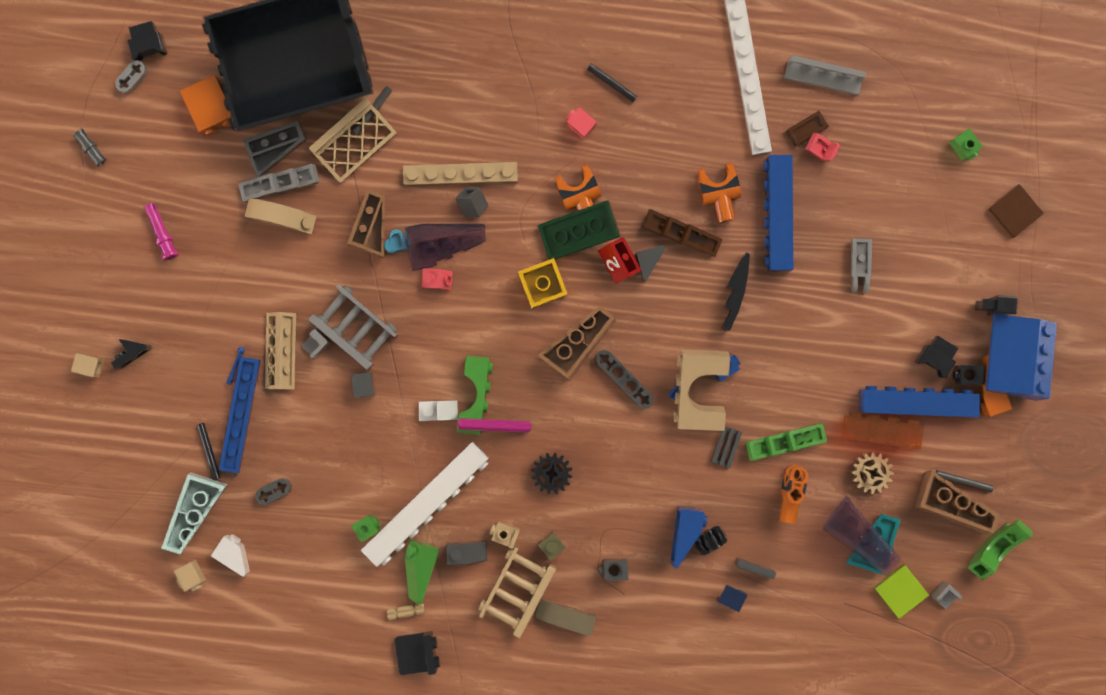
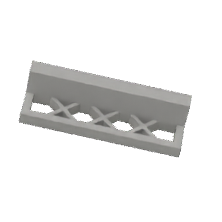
M791 55L787 61L784 79L858 96L861 83L865 79L867 72Z

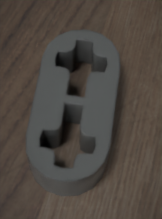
M278 479L260 488L256 492V500L261 505L269 504L290 493L292 485L287 479ZM280 482L287 485L285 492L283 490L275 491L280 486ZM262 491L265 493L272 492V495L267 497L268 501L261 499Z

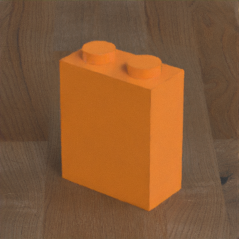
M215 75L180 90L198 132L203 136L213 135L217 132V129L231 126L229 118H232L230 110L227 111L224 104V99H226L225 91L219 78Z

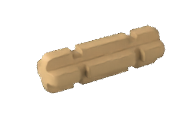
M422 603V605L416 604L415 606L408 605L398 607L397 609H388L387 617L388 620H394L397 617L404 618L414 616L415 614H424L425 607Z

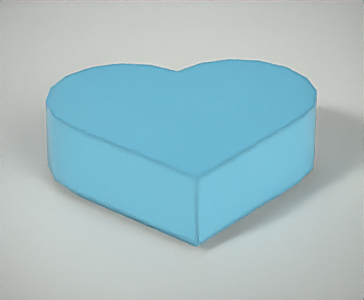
M392 230L389 234V239L385 241L384 249L388 253L393 254L408 250L405 237L400 230Z

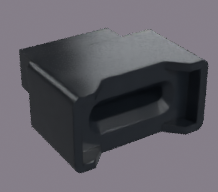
M152 21L129 27L132 39L127 41L134 61L141 62L145 56L156 53L167 54L163 36L156 31L155 24Z
M997 295L989 299H982V301H975V311H987V316H993L994 314H1017V297Z
M935 336L930 345H924L915 362L917 364L925 363L936 370L940 378H947L956 363L953 357L959 348L940 336Z

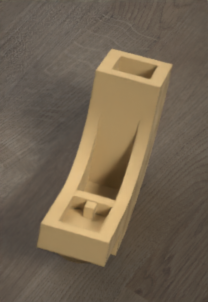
M249 198L244 217L312 234L317 216L281 204Z

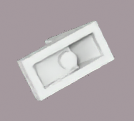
M458 401L419 402V421L458 420Z

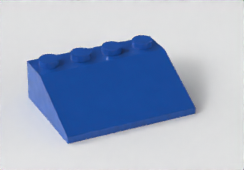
M994 314L985 390L1033 401L1050 399L1057 323L1042 319Z

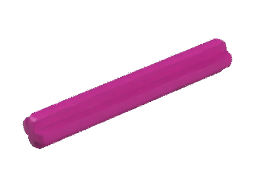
M460 418L457 424L459 430L529 433L531 430V423L529 421Z

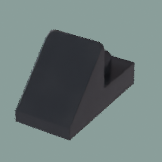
M119 339L127 352L123 351L116 355V360L111 362L115 369H123L153 348L148 344Z

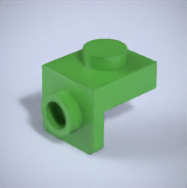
M370 514L353 524L352 528L359 540L363 542L378 533L381 524L376 516L373 517Z

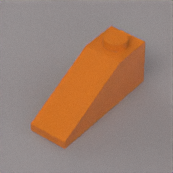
M989 355L983 356L982 365H984V384L979 385L978 393L980 394L979 411L985 417H991L1012 409L1006 394L985 390Z

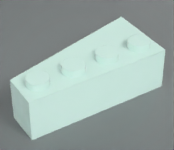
M190 472L185 480L162 549L181 554L228 484Z

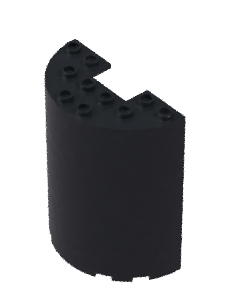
M261 0L203 17L205 23H202L205 35H208L210 40L208 42L209 51L219 59L218 71L225 80L223 84L226 96L224 104L227 111L230 110L232 118H229L233 130L235 129L236 132L374 94L372 79L367 71L369 66L357 24L351 16L353 12L349 0Z

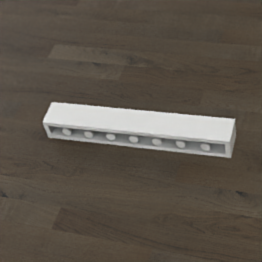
M472 442L361 551L376 567L380 564L384 566L391 559L390 554L394 550L398 552L406 545L403 541L408 536L412 539L419 532L417 528L422 523L426 525L433 518L431 514L435 510L440 512L447 505L445 500L449 496L454 498L461 491L459 487L463 483L467 485L475 478L472 474L477 469L481 472L488 465L486 460L489 457Z

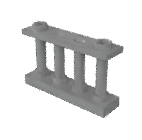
M338 285L336 288L341 292L322 315L317 316L313 314L309 321L364 368L370 370L374 365L371 362L372 356L390 335L395 338L399 336L396 333L397 328L390 322L385 324L352 296L354 292L349 287ZM348 297L356 305L342 322L332 329L327 324L329 322L328 319ZM363 310L370 318L352 339L345 340L342 337V332L358 313ZM377 322L385 330L366 352H359L356 349L358 347L357 344Z

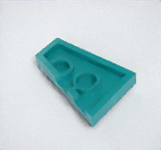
M881 514L846 563L884 575L900 519Z

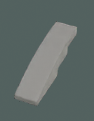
M309 164L275 174H266L238 185L242 201L248 202L249 198H266L320 182L316 165Z

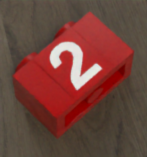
M624 237L598 250L615 284L641 271Z

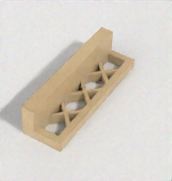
M266 313L265 389H295L296 313ZM273 317H276L275 326L273 325ZM273 357H275L274 365L272 363ZM273 375H274V377H275V379H274V385H272V377H273Z

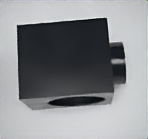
M956 365L953 370L955 385H983L984 365ZM966 370H969L971 373L969 380L964 377Z

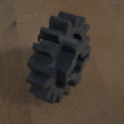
M555 452L553 457L546 453V458L539 456L540 462H534L537 468L531 469L535 473L531 478L537 479L534 485H541V492L547 489V494H550L551 490H554V493L557 494V489L565 490L564 484L570 485L567 479L573 477L568 474L572 467L567 468L569 461L563 462V455L557 458ZM550 461L548 467L540 468L543 463ZM557 462L563 466L565 472L558 469ZM554 464V471L558 474L557 476L554 475L550 482L549 474H546V472L550 471ZM539 475L546 478L547 484L541 481ZM563 479L560 484L553 486L554 481Z

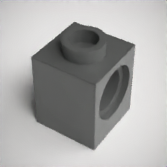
M627 558L604 559V564H600L601 576H604L605 581L628 580ZM617 565L619 572L617 574H610L608 571L609 567Z

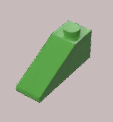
M410 540L405 556L408 598L422 605L439 549L428 543Z

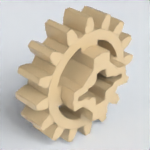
M870 452L869 456L863 453V459L857 457L858 463H852V466L855 467V470L850 471L851 474L855 475L852 481L858 482L857 488L863 486L862 491L865 493L868 489L871 494H874L875 489L881 493V487L887 489L888 485L886 483L893 481L889 478V475H894V472L889 471L893 465L886 464L889 459L886 457L881 459V453H878L876 457L874 452ZM872 460L869 465H863L865 462ZM881 465L883 466L884 474L882 473ZM865 469L873 470L875 474H878L879 476H872ZM860 472H862L863 474V481L861 479ZM881 480L880 483L873 485L875 481Z

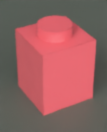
M580 107L576 111L573 109L566 117L568 119L567 126L583 140L597 124Z

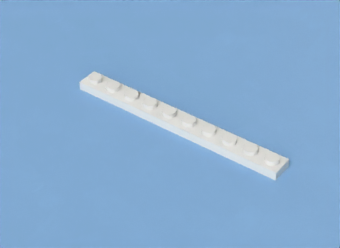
M724 0L752 156L771 153V143L745 0Z

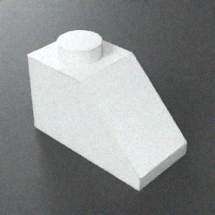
M233 534L223 536L211 557L243 577L248 575L250 570L245 546L240 542L241 539Z

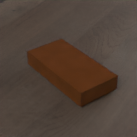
M817 111L787 129L786 133L794 146L797 147L810 139L813 133H820L829 126L820 111Z

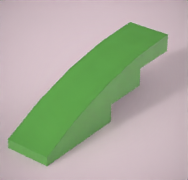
M823 423L755 439L745 442L749 460L754 461L827 442Z

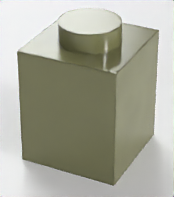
M554 531L538 543V546L550 560L565 549V544Z

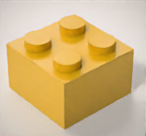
M554 258L518 271L532 309L568 296Z

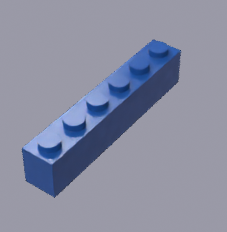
M769 155L763 163V170L767 172V179H764V191H767V198H764V210H767V217L764 218V229H767V236L764 237V247L767 248L764 266L767 267L768 272H790L794 270L793 155Z
M865 386V390H859V413L979 417L980 394H973V390H961V393H954V389H942V393H937L932 388H923V392H916V388L904 387V391H896V387H885V390H877V386Z

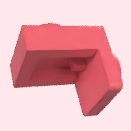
M813 133L805 150L821 161H832L838 153L840 144L830 142L819 133Z
M423 268L422 288L451 290L453 282L452 271Z

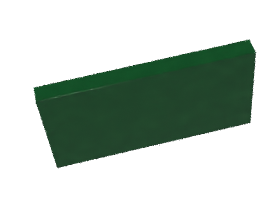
M609 200L538 225L549 260L553 258L556 260L621 237Z

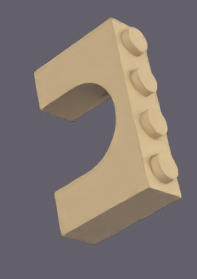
M681 350V356L677 358V367H680V374L676 375V386H679V393L675 392V404H678V410L674 411V422H677L678 429L725 430L726 412L724 406L699 405L691 400L688 391L692 382L700 376H729L730 355L728 351Z

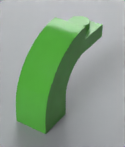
M1019 519L1012 524H1004L981 545L972 557L968 568L981 580L989 577L996 572L1004 556L1014 547L1031 538L1033 532Z

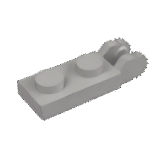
M852 238L851 291L857 292L858 277H864L862 288L864 293H868L872 267V239Z

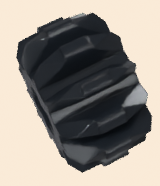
M714 526L699 535L695 541V547L701 555L709 554L727 542L726 534L720 526Z

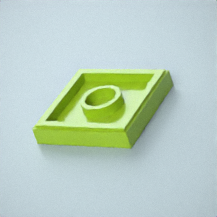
M905 564L874 587L898 619L929 596Z

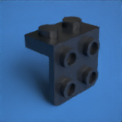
M433 631L402 635L395 638L398 668L401 675L428 672V675L437 673L438 668H440V658L436 656L435 648H438L436 636L433 637Z

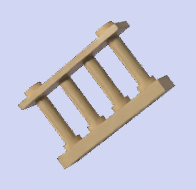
M515 545L514 549L510 548L505 556L507 562L486 601L482 600L478 610L481 611L479 614L481 618L487 612L512 625V628L515 629L513 635L520 638L556 570V566L550 563L548 567H541L518 555L519 547ZM512 560L538 573L539 577H541L539 584H532L507 571ZM503 577L530 591V594H532L530 601L526 600L524 602L498 588ZM496 595L521 608L523 612L521 618L515 619L489 605L493 596Z

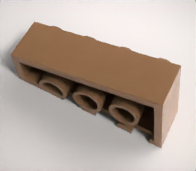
M599 306L537 356L568 380H571L616 322V318Z
M933 470L924 473L914 505L915 509L983 534L995 533L1000 515L971 498L966 492L953 486L951 482L943 479Z

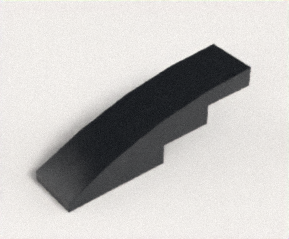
M747 252L741 258L726 286L732 293L723 308L730 312L721 328L727 332L731 330L745 294L750 254Z

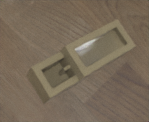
M540 599L535 618L591 636L596 615L577 610V608Z

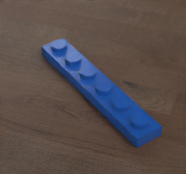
M240 357L219 470L240 473L261 360Z

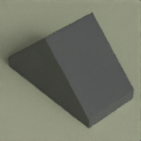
M661 245L636 252L635 255L641 269L640 274L643 281H647L665 250V246Z

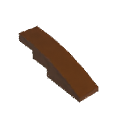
M652 209L648 210L642 225L647 230L713 257H716L723 240L691 224H685Z

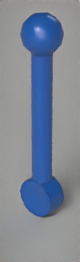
M244 347L237 349L238 355L226 384L231 385L233 382V376L240 357L245 352Z

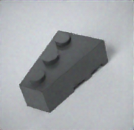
M295 121L243 140L256 176L260 177L303 144L307 137L301 122Z

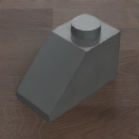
M486 541L454 542L446 545L447 565L487 561Z

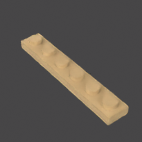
M517 162L403 166L404 186L518 182Z

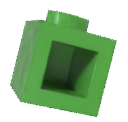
M970 128L949 142L961 161L966 158L969 160L980 154L978 150L983 147Z

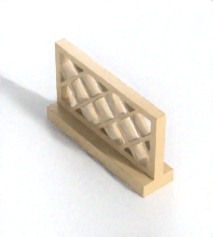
M365 97L311 145L309 149L341 183L397 132ZM370 110L376 115V123H364L365 114ZM378 118L383 122V124L378 123ZM354 124L362 125V136L350 135L351 127ZM364 125L376 126L375 137L364 136ZM378 126H386L391 133L387 137H377ZM339 137H348L347 149L336 148V141ZM350 138H362L361 149H350ZM364 139H375V147L372 150H363ZM377 139L382 140V141L377 145ZM325 150H334L333 161H325L320 154ZM336 150L347 151V162H336ZM350 151L361 152V160L357 163L349 162ZM363 152H369L363 157ZM328 163L333 164V169L328 165ZM335 164H347L346 173L341 178L335 172Z

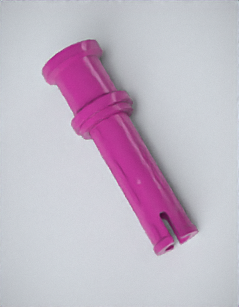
M156 203L145 205L144 209L157 238L156 245L160 247L163 255L162 260L168 261L179 256V253L175 251L172 243L173 238L168 235Z

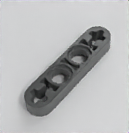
M603 350L596 355V363L640 408H649L653 404L651 393L609 351ZM601 354L604 356L606 354L609 355L608 361L610 363L613 360L616 362L609 371L606 370L608 365L605 362L600 363ZM615 367L622 368V377L615 378L612 371ZM628 381L636 383L635 391L629 392L626 389ZM642 388L643 391L640 393L644 397L649 396V404H640L641 398L638 395L634 398L632 395Z

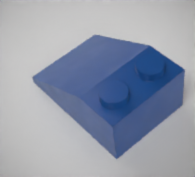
M677 507L670 561L673 568L679 567L701 534L702 528L706 527L707 516L701 509Z

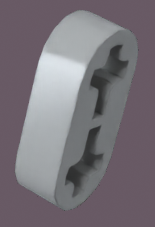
M132 61L116 79V88L124 94L133 92L146 77L147 67L140 61ZM134 68H140L141 73H137ZM123 81L127 82L128 88L123 87Z

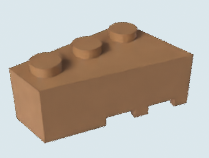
M369 189L366 190L347 245L382 258L384 257L385 195Z

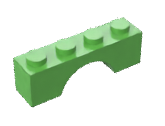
M466 356L464 375L474 382L477 389V398L470 409L459 413L458 421L460 418L483 419V413L487 412L488 401H485L486 393H490L491 382L487 381L488 374H492L493 363H490V358ZM457 426L458 433L481 435V431L459 430Z

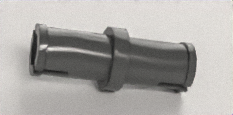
M80 129L73 134V137L82 146V151L89 155L97 167L107 161L97 148L96 142H92L84 129Z

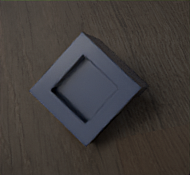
M726 585L721 596H718L716 600L740 612L747 594L740 589L737 590Z

